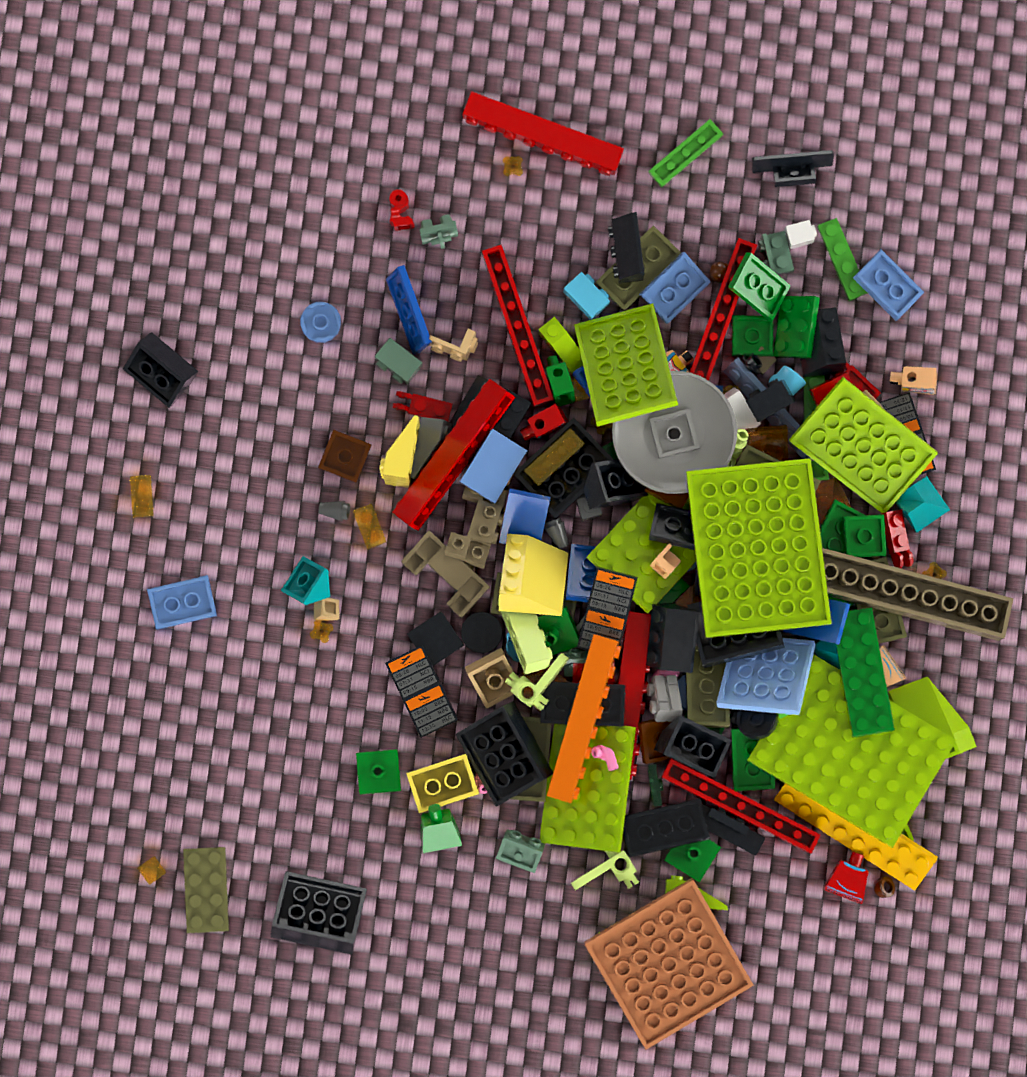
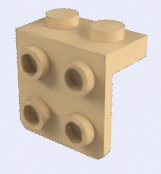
M471 329L467 330L460 347L431 335L429 337L432 341L429 344L432 347L431 350L439 354L446 352L450 354V358L459 362L462 359L467 361L470 353L474 354L478 345L476 332Z

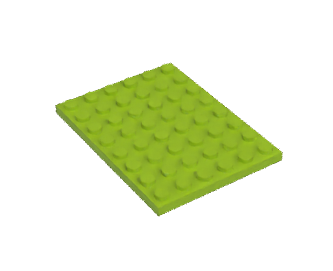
M811 458L686 471L705 638L831 625Z
M813 654L800 714H790L781 719L778 716V724L770 736L759 740L748 761L893 848L957 740L890 701L894 731L853 738L841 672L836 667Z

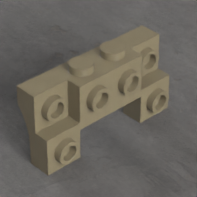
M465 486L462 499L477 503L476 510L467 536L451 532L445 555L484 569L491 544L496 545L499 533L495 531L497 525L501 526L504 519V514L501 512L508 490H503L494 504Z
M428 531L403 558L401 563L415 576L429 565L457 591L446 604L459 617L463 618L490 586L473 571V565L445 555L447 546L432 532Z

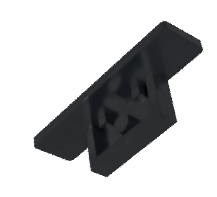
M833 150L753 157L752 173L773 172L775 187L816 184L814 168L833 166L834 152Z
M703 804L708 830L711 833L753 855L758 854L765 837L750 830L749 827L745 826L746 821L735 816L732 819L726 816L728 812L718 806L716 809H713Z

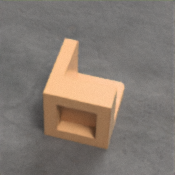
M670 543L650 565L664 579L681 562L670 551L672 547Z

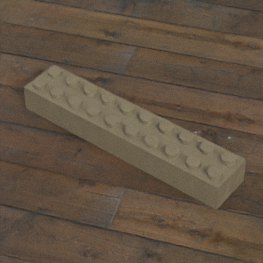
M822 548L829 597L997 641L1005 639L1014 598Z

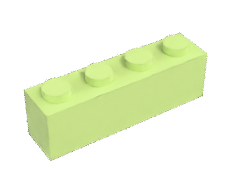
M500 611L524 673L528 674L549 668L552 652L549 647H546L543 630H540L538 627L537 614Z

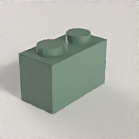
M391 338L386 341L375 355L376 365L383 371L388 369L393 373L392 377L400 384L405 382L408 385L423 366L419 359Z

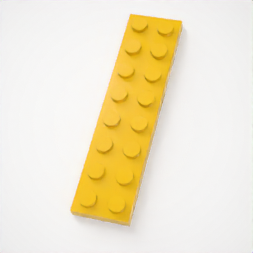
M784 783L774 798V801L847 848L863 855L866 860L914 891L937 861L938 857L902 833L893 848L889 847Z

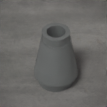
M345 501L320 502L319 514L339 521L348 520L350 504Z
M560 517L545 523V530L558 549L569 545L564 521H561Z

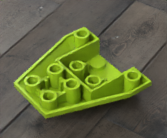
M928 677L888 691L890 701L957 740L946 759L977 747L969 726Z

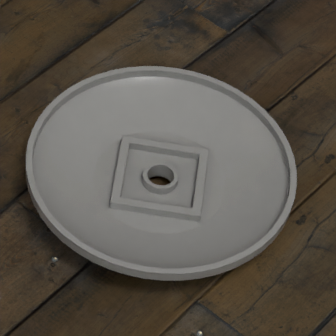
M670 371L678 405L613 422L612 439L620 463L637 482L658 492L682 494L688 493L686 471L727 467L736 446L737 424L729 401L713 383L693 373ZM671 429H676L679 431L680 437L678 439H671L668 432Z

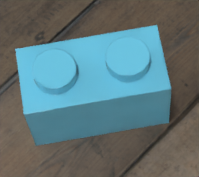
M580 272L564 287L563 292L592 320L609 305V295L602 288L599 290L594 285L595 281L589 274L584 275Z

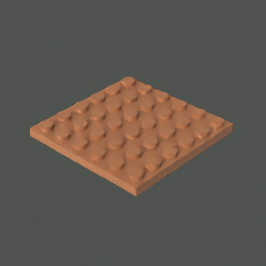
M692 878L583 942L645 1050L754 986Z

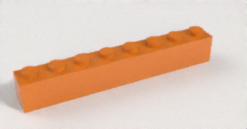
M596 634L593 635L548 789V797L572 803L573 799H578L580 788L577 785L579 779L583 780L586 772V767H583L584 761L590 758L592 747H589L591 738L595 739L598 727H595L597 718L601 719L604 707L601 706L603 698L607 699L610 689L607 686L608 679H612L616 668L612 666L614 658L618 659L621 652V646H618L619 641Z

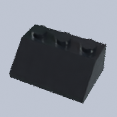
M632 212L612 219L611 226H608L609 238H613L614 246H610L611 257L616 259V266H613L614 278H618L619 284L643 281L644 278L637 212Z
M836 307L818 309L812 357L800 358L803 378L841 374L845 370L847 362Z
M152 332L137 343L123 367L124 371L168 408L177 401L198 373V370Z
M619 459L591 464L584 487L589 510L632 503L648 496V493L645 492L646 487L628 474Z
M673 603L652 604L646 665L660 670L693 673L700 611Z
M679 715L662 730L654 750L715 778L732 740Z

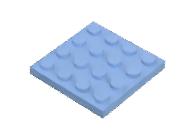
M783 638L785 648L727 662L716 702L717 707L799 715L815 650V641Z

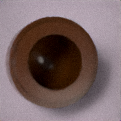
M724 262L714 263L709 271L710 278L714 282L722 283L728 265Z
M881 877L874 883V892L878 897L888 898L894 895L895 884L890 877ZM885 882L888 883L890 886L888 892H886L884 889Z

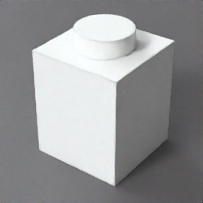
M810 220L788 225L784 229L789 250L812 244L815 240L814 237L817 236L815 226L810 224Z

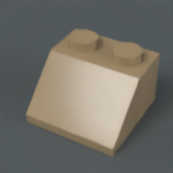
M502 648L465 667L467 675L486 709L514 695L511 692L512 687L505 683L507 678L513 681L509 675L514 670Z

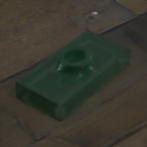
M656 764L648 765L647 772L652 805L654 807L662 806L660 791H664L662 778L658 779Z

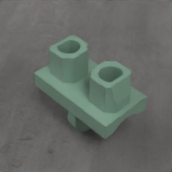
M447 214L439 218L441 224L433 226L432 220L429 219L421 221V229L419 230L422 244H440V248L444 249V242L452 241V237L458 236L455 220L453 221L451 216Z

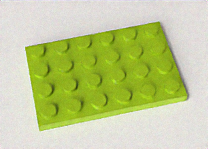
M653 303L574 324L597 426L678 405Z
M844 377L841 378L789 439L793 445L881 513L887 512L938 454L933 447Z
M649 493L648 496L642 497L586 557L596 567L637 576L638 580L633 601L647 614L653 609L652 604H657L696 562L695 550L672 545L670 551L681 560L672 573L664 579L650 567L651 563L668 545L649 540L656 503L668 504ZM689 497L682 509L690 510Z
M554 724L549 765L553 772L567 724ZM595 725V727H598L595 739L591 738L589 747L593 748L597 745H603L612 749L619 768L609 771L605 760L594 758L591 754L589 760L585 759L583 767H586V772L583 780L579 779L577 785L580 788L578 799H573L572 803L547 796L552 776L548 777L539 840L547 844L621 853L636 727Z

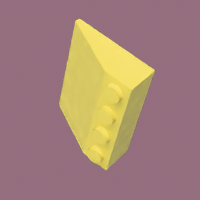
M414 416L386 453L385 459L381 458L380 473L387 485L409 488L410 477L420 428L419 416Z
M507 534L499 592V611L562 616L569 553L529 535Z

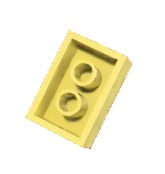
M466 754L406 773L419 814L427 812L432 804H439L442 807L479 794Z

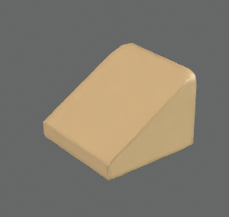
M326 598L314 602V620H339V600Z

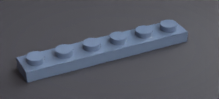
M736 358L723 371L748 399H750L749 394L755 390L760 389L762 392L766 389L739 358ZM785 408L766 418L802 459L810 458L789 441L800 425Z

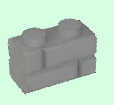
M654 675L650 684H647V695L651 696L652 700L650 701V713L654 714L656 722H672L679 715H682L683 712L676 675H667L665 677L664 675Z

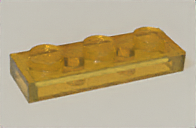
M570 428L524 471L539 486L584 445V442Z

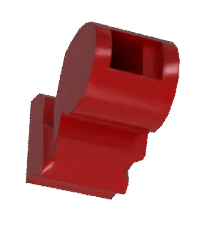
M400 189L394 190L389 198L392 207L390 224L393 226L394 231L415 228L411 217L400 216L409 208L407 194Z

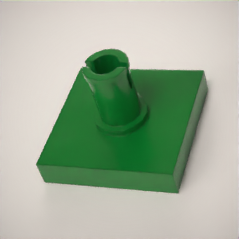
M563 606L562 616L544 614L537 616L538 627L540 630H543L546 647L551 649L552 655L578 646L580 636L567 606Z
M398 749L356 753L359 795L401 791Z
M711 840L671 848L664 861L700 883L721 846Z

